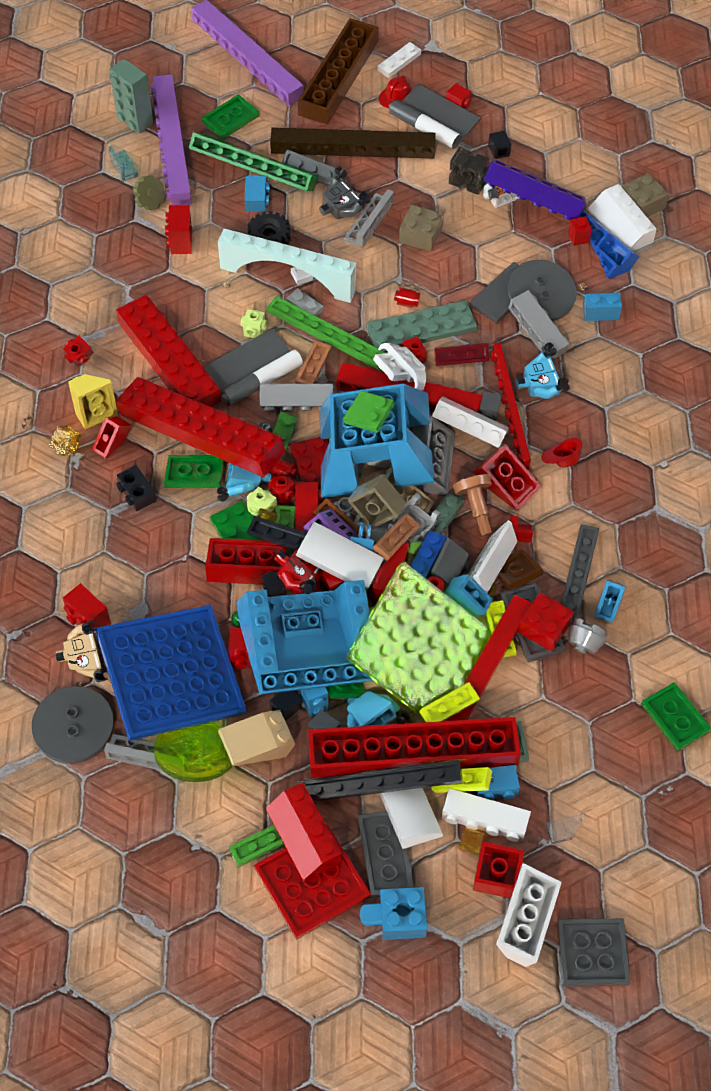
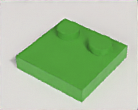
M360 391L343 418L344 423L378 433L395 405L394 400Z

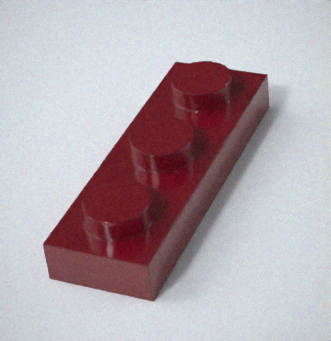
M488 343L434 348L436 366L489 361Z

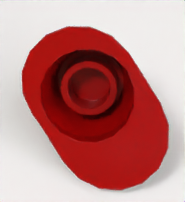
M403 75L390 79L387 87L379 95V102L383 107L389 108L390 103L396 99L402 102L412 91L406 77Z
M578 438L566 439L545 451L541 456V460L547 464L556 463L562 468L572 466L581 457L582 441Z

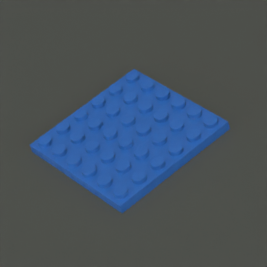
M211 605L96 628L95 632L129 741L246 714L247 710Z

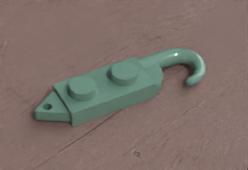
M448 493L436 508L441 512V515L434 525L435 529L433 532L441 534L464 506L465 500L463 495Z

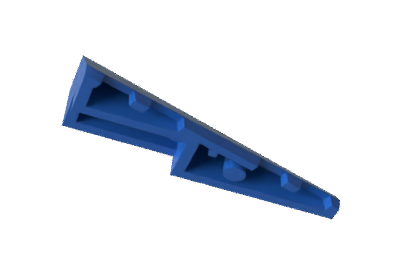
M582 209L580 216H587L592 228L590 242L595 253L599 256L600 264L606 272L605 276L611 279L630 271L640 256L587 211Z

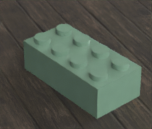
M123 59L109 69L116 116L119 121L124 122L130 129L140 134L154 124L147 74L126 59Z

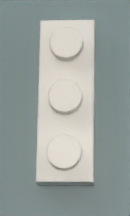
M409 42L379 64L377 71L390 78L420 56L421 49Z

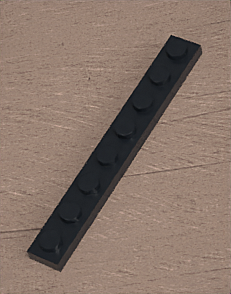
M454 760L297 781V784L303 782L312 800L316 802L463 783L461 761Z

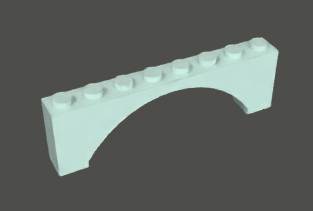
M223 229L218 239L220 269L237 273L241 266L255 261L282 262L297 267L315 277L334 295V299L349 303L352 301L356 291L355 262L228 229Z

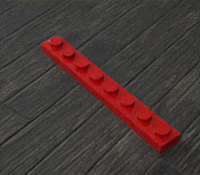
M501 342L493 343V351H490V358L495 363L494 374L498 376V390L502 391L501 402L506 407L505 418L509 419L510 422L508 427L509 433L513 434L512 446L513 449L517 450L516 457L529 470L531 459Z

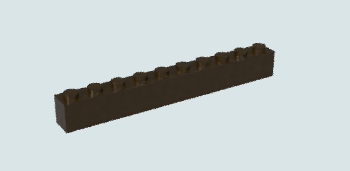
M271 127L270 148L271 154H285L286 150H290L300 155L434 159L435 133Z

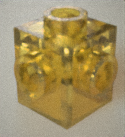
M58 426L51 437L49 446L55 450V453L61 456L74 454L82 434L69 426Z

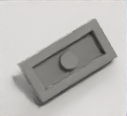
M298 288L286 298L287 302L316 317L324 311L323 305Z

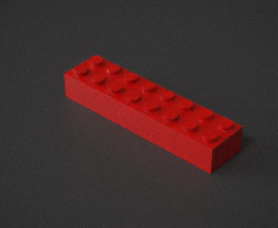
M147 294L116 309L118 323L169 390L209 407L222 402L218 385Z

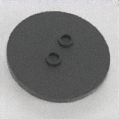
M531 260L520 264L512 272L507 285L510 301L529 290L532 295L536 296L539 305L547 311L551 321L566 316L574 306L577 296L576 285L571 275L561 266L546 260Z
M80 686L65 687L48 695L38 705L32 719V734L37 747L45 756L61 763H79L93 758L105 748L114 730V716L107 700L98 692Z

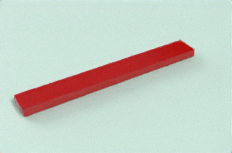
M517 595L513 596L464 683L465 685L469 682L479 698H481L517 634L520 620L532 604V602ZM478 702L445 721L468 720Z

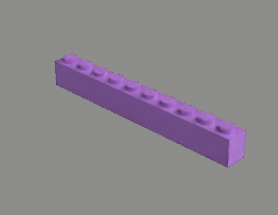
M208 0L192 7V20L194 23L202 27L204 32H207L223 49H226L232 57H235L242 66H245L262 84H265L271 92H274L281 101H284L288 106L298 101L304 91L302 83Z
M172 74L153 76L154 83H151L152 93H155V95H152L153 103L157 105L154 106L155 116H159V118H156L157 128H160L157 130L159 140L162 139V141H159L160 152L164 151V153H161L162 164H166L163 165L164 176L167 175L164 178L165 188H169V190H166L167 200H171V205H190L191 195Z

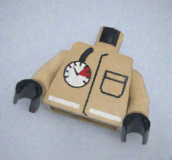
M90 620L84 624L77 625L68 634V639L63 642L64 649L56 651V659L58 662L68 661L71 670H76L77 673L94 678L99 683L108 680V678L103 676L107 669H101L106 664L95 632L97 629L91 627L93 620Z

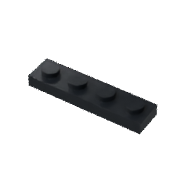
M254 516L246 532L249 536L293 551L299 549L307 535L305 532Z

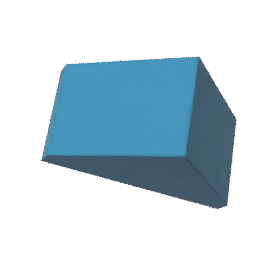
M607 580L595 617L613 623L626 586Z

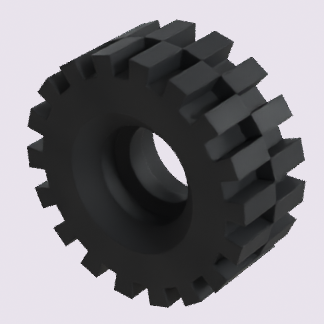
M269 211V214L262 212V215L256 214L255 218L252 217L250 219L251 222L248 223L247 228L248 235L289 245L291 240L290 224L288 219L285 220L284 215L280 217V213L276 212V214H273V211ZM268 232L274 233L272 236H265L263 234Z

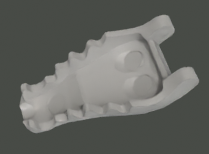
M416 493L405 504L399 516L394 518L389 524L386 533L407 513L420 525L406 541L411 545L434 527L441 512L436 509L431 516L417 505L422 497Z

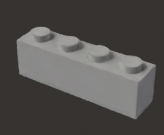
M527 290L511 299L508 307L541 352H545L544 346L551 342L554 345L553 348L557 349V353L554 356L549 355L548 358L553 360L566 353L569 346L567 338L560 333L556 323L552 322L548 317L547 311L539 305L535 295H532Z
M260 384V407L264 408V411H275V408H282L283 411H293V408L300 407L301 411H310L311 407H319L320 410L328 396L333 394V384Z

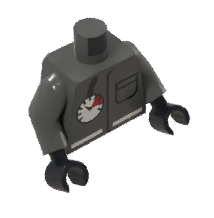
M337 166L334 171L336 177H333L323 195L324 205L320 206L319 210L323 216L331 213L336 219L354 217L361 211L363 204L370 203L371 198L366 191L360 192L358 196L344 180L340 181V178L346 177L347 172L344 169L342 170L340 166Z

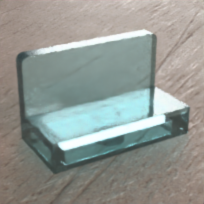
M108 146L110 160L121 180L124 182L138 177V172L126 151L115 153L113 147Z

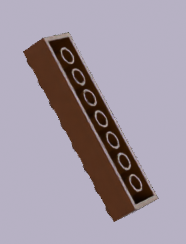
M349 18L298 99L299 116L328 125L378 43V26Z

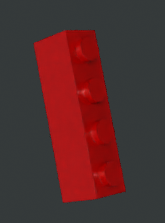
M210 538L205 566L206 582L262 585L263 574L270 571L278 572L281 569L282 565L274 557L280 550L286 553L287 548L260 540Z
M303 782L283 791L266 807V811L303 881L342 863V853Z

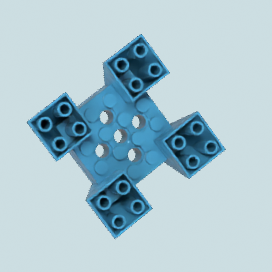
M406 384L330 394L320 408V438H331L321 464V497L352 494L355 488L359 486L358 464L391 459L396 488L434 483L432 451L409 430V427L430 424L428 393ZM360 391L394 400L395 405L378 433L344 423L343 418Z

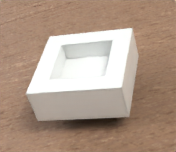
M297 267L290 268L291 275L297 285L313 280V276Z

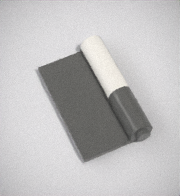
M417 84L402 102L396 99L389 105V113L421 132H434L436 140L452 149H455L481 120L477 115L420 84Z
M272 328L204 366V369L220 388L223 403L232 406L260 390V384H270L302 366L303 360L296 350H289Z

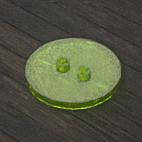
M210 722L159 734L154 743V758L157 765L167 775L187 782H205L224 775L233 765L218 732L223 727Z

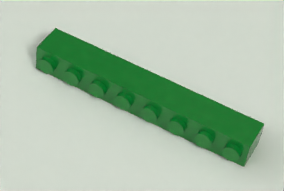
M193 132L189 145L191 150L296 188L314 191L318 178L317 174L203 133Z

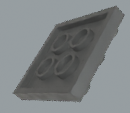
M623 918L558 919L563 987L630 985Z

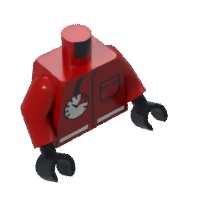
M280 550L274 559L282 565L277 576L282 580L285 588L290 589L294 594L312 593V590L316 589V581L313 579L321 569L297 557L298 550H295L291 556Z

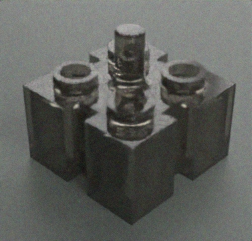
M459 147L450 160V170L452 171L449 174V184L458 188L464 186L467 188V191L479 195L486 184L484 176L489 167V158L480 154L473 156L471 151Z

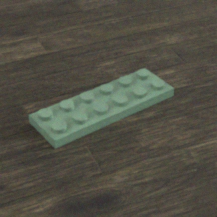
M467 300L367 322L366 329L372 345L379 349L383 343L396 344L402 347V341L417 336L422 343L474 332L477 331V324Z

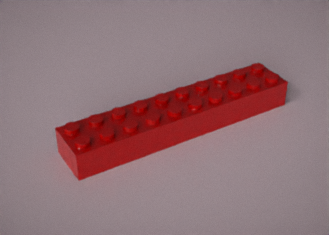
M137 377L115 400L121 416L263 478L286 452L281 436L140 377Z
M516 717L308 730L311 778L333 777L454 760L461 761L462 769L518 765L521 756Z

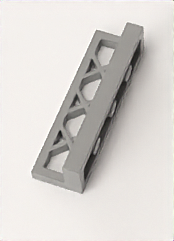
M388 189L384 195L375 193L370 203L367 204L344 237V241L363 248L392 206L394 191Z
M113 734L111 742L106 743L104 749L107 759L186 776L192 757V751L138 739L129 741L128 737ZM116 742H124L127 747L116 745ZM139 746H142V747H145V749L147 750V752H146V751H142V750H137V749H135V748H137V747H139ZM157 751H164L167 756L155 753ZM178 755L186 756L185 760L174 757Z

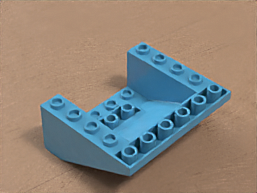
M364 580L347 581L333 591L267 597V590L249 591L236 602L239 623L259 695L380 680Z

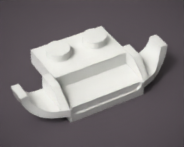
M391 343L381 344L379 350L388 351V353L375 354L373 360L386 373L388 378L392 381L407 380L408 382H415L416 389L424 390L426 383V373L424 370L426 367L407 347H400Z

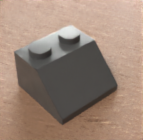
M446 539L431 571L432 576H437L444 581L445 591L452 578L462 576L464 572L467 573L471 564L469 554L451 539Z

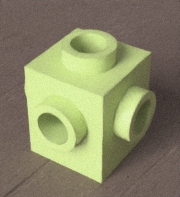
M247 309L246 315L241 318L244 336L256 338L263 334V331L267 328L264 312Z
M258 486L254 492H250L247 496L248 511L254 516L267 520L276 510L277 499L268 490H263Z

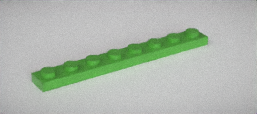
M278 296L267 306L268 313L384 372L373 359L375 354H386V352L380 351L378 348Z

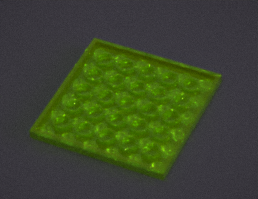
M403 561L393 574L345 659L422 717L419 712L422 708L464 685L490 639L491 631Z

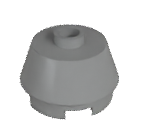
M575 618L573 625H570L568 642L575 646V650L583 654L586 652L595 654L606 643V631L594 624H583L584 620Z

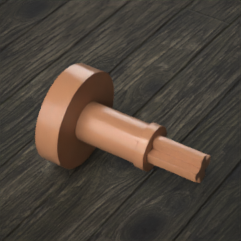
M489 474L472 476L453 484L455 495H468L473 513L472 516L473 519H477L481 536L492 533L487 517L490 513L487 510L482 489L492 485Z

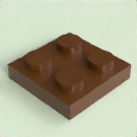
M521 549L509 555L497 578L511 591L543 575V569Z

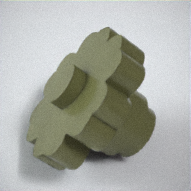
M153 175L142 176L140 181L135 182L133 192L135 194L134 200L138 206L144 207L145 210L158 209L159 204H163L165 199L163 183L160 179H155Z

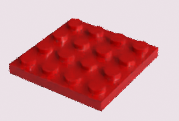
M328 824L326 826L342 853V863L305 881L302 880L286 848L254 865V869L296 940L371 898V893Z

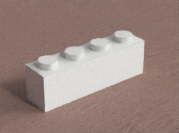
M443 396L432 417L498 448L509 427Z
M449 788L442 812V819L450 824L458 823L465 825L471 830L479 829L486 831L491 836H504L512 842H523L531 811Z

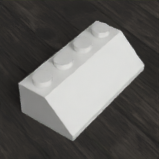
M620 184L605 189L588 207L594 218L632 251L654 242L656 227Z
M522 864L496 943L508 959L525 967L537 963L562 883L526 864Z

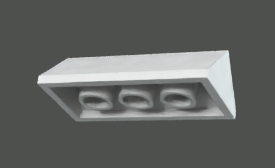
M509 520L490 536L468 572V575L486 593L518 542L512 522Z

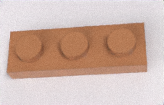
M318 341L314 342L295 379V384L316 383L332 350L331 345Z
M405 513L373 546V549L387 561L420 525Z

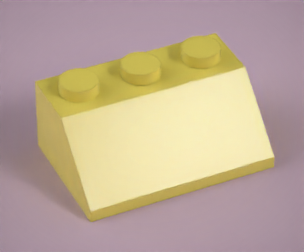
M84 374L68 381L75 413L85 430L103 422L106 417L118 415L112 382L109 379Z

